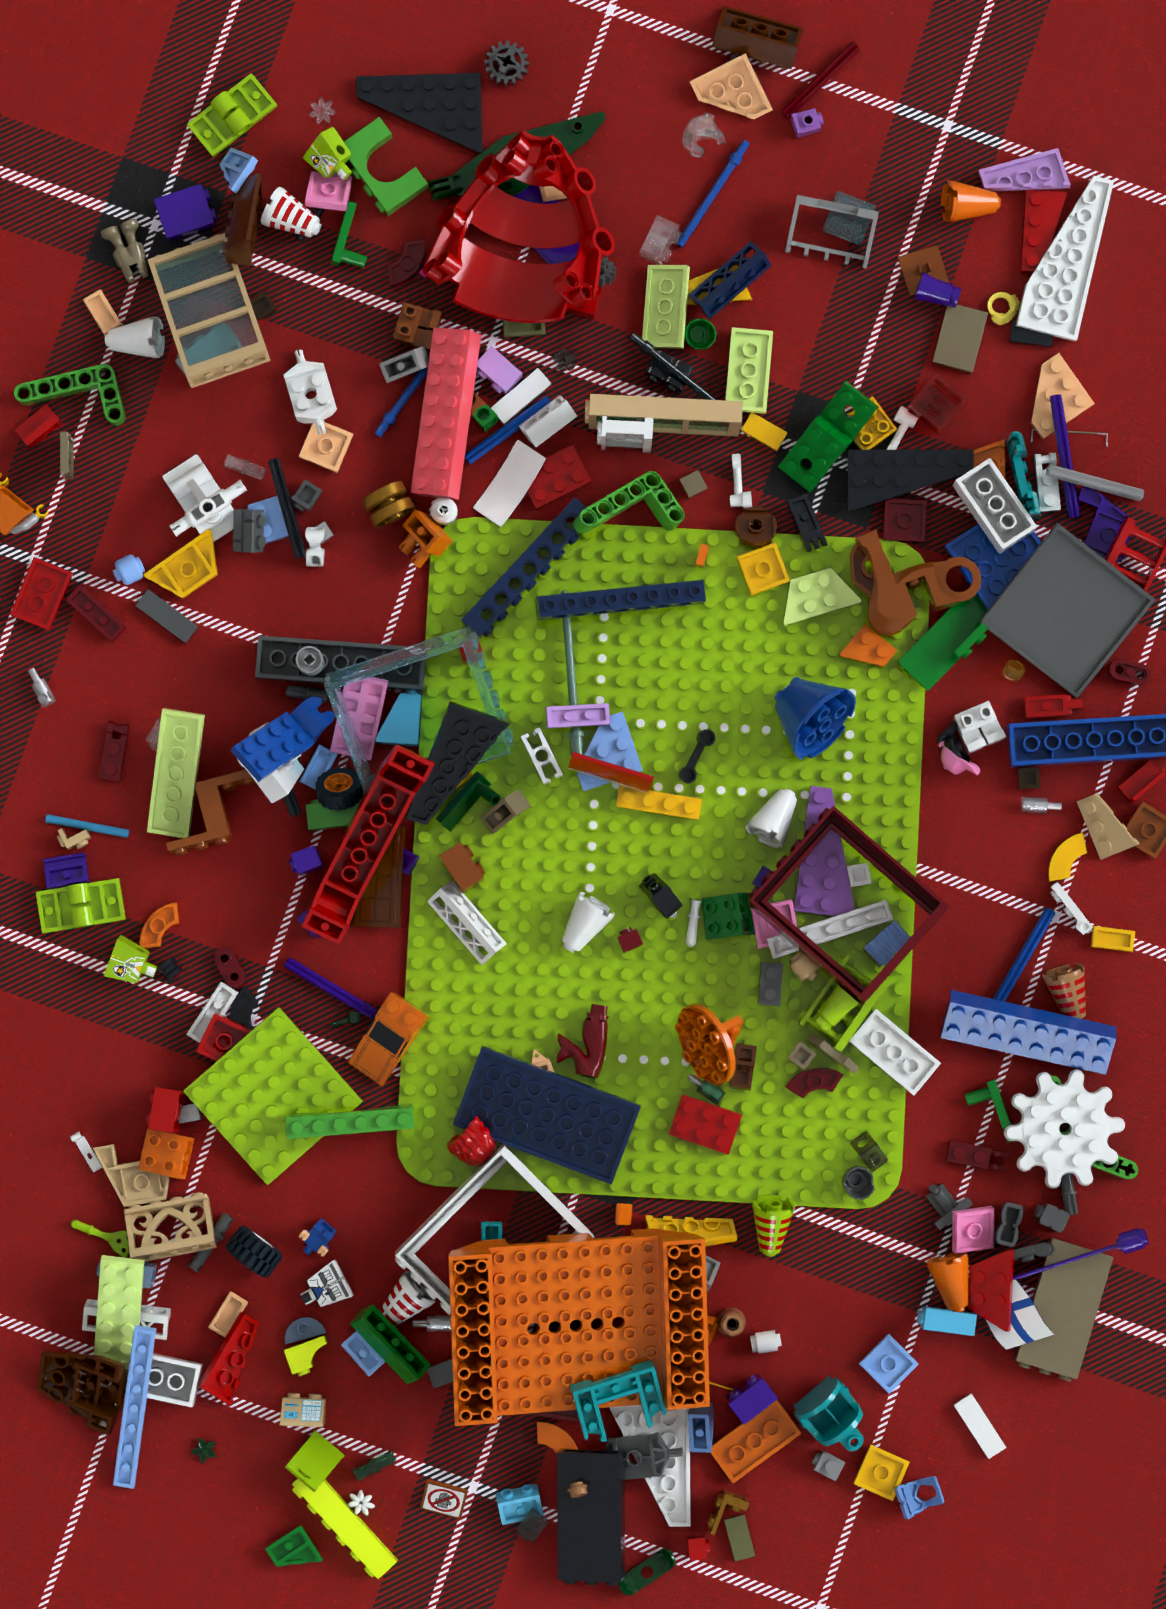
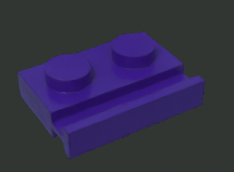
M85 852L43 859L48 890L74 884L90 883Z

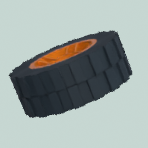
M345 767L329 769L327 772H323L315 783L318 802L329 810H346L358 804L363 797L361 777L353 769Z

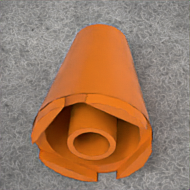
M948 180V184L943 186L941 206H945V212H942L945 222H955L993 214L1000 208L1001 199L996 192L953 180Z
M951 1253L946 1257L941 1258V1256L926 1261L928 1270L947 1309L952 1310V1312L964 1311V1307L968 1306L967 1253Z

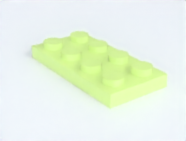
M648 265L642 339L654 345V349H684L690 272L688 265Z
M735 327L731 329L725 401H743L742 412L766 414L773 331Z

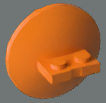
M691 1004L681 1010L678 1023L675 1024V1029L683 1049L682 1056L693 1067L699 1079L703 1078L711 1084L721 1085L733 1077L735 1072L733 1046L744 1022L739 1015L721 1023L713 1012L700 1004Z

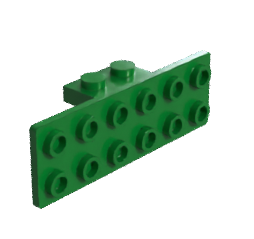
M977 595L968 601L959 602L954 607H951L898 661V664L926 691H929L961 657L965 659L973 651L970 648L974 643L979 645L987 637L984 633L988 630V627L978 622L987 610Z

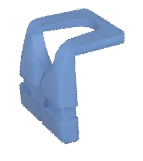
M936 1476L918 1479L894 1488L898 1502L901 1503L900 1508L904 1519L906 1520L928 1507L944 1503ZM921 1485H931L936 1490V1496L930 1500L923 1501L917 1497V1492Z

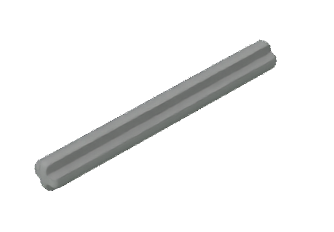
M1049 464L1046 468L1045 474L1048 477L1136 501H1141L1144 496V490L1052 464Z

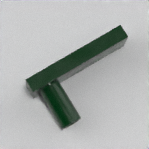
M476 771L438 815L436 820L451 832L480 797L491 805H496L500 801V795L489 787L491 783Z

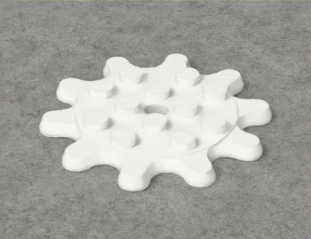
M1076 1069L1069 1073L1067 1082L1062 1085L1054 1083L1052 1077L1047 1072L1039 1073L1036 1077L1038 1093L1035 1096L1027 1097L1024 1094L1017 1093L1012 1097L1011 1103L1013 1107L1021 1112L1022 1119L1018 1124L1007 1126L1004 1130V1136L1007 1140L1020 1141L1024 1145V1153L1017 1160L1018 1169L1028 1171L1034 1166L1039 1165L1043 1167L1046 1172L1045 1184L1053 1189L1060 1185L1062 1176L1067 1173L1075 1175L1077 1181L1082 1186L1090 1185L1093 1181L1091 1165L1095 1161H1103L1108 1165H1112L1117 1161L1118 1154L1109 1147L1107 1140L1111 1134L1122 1132L1125 1128V1122L1122 1118L1109 1117L1105 1113V1105L1112 1098L1111 1089L1101 1087L1095 1092L1086 1091L1083 1086L1084 1074ZM1062 1123L1070 1125L1071 1130L1069 1134L1062 1135L1060 1133L1059 1127Z

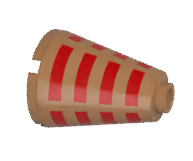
M1074 963L1075 967L1070 968L1069 964L1046 971V974L1042 975L1043 980L1062 1015L1080 1019L1086 1016L1084 965Z

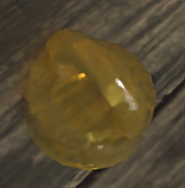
M1008 660L1002 670V675L1009 681H1019L1025 672V667L1019 661Z

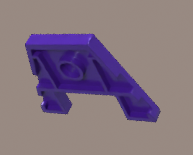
M1082 486L1078 501L1097 508L1084 544L1102 558H1105L1125 516L1128 515L1106 500L1102 494L1092 488ZM1128 536V538H1127V540H1126V542H1125V544H1127V546H1128V543H1129L1130 538H1131L1130 536ZM1124 554L1122 556L1119 555L1116 562H1122Z

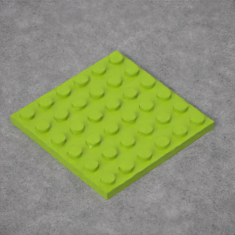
M280 1007L275 1009L183 1090L267 1186L323 1137L287 1139L285 1115L353 1111L363 1102Z

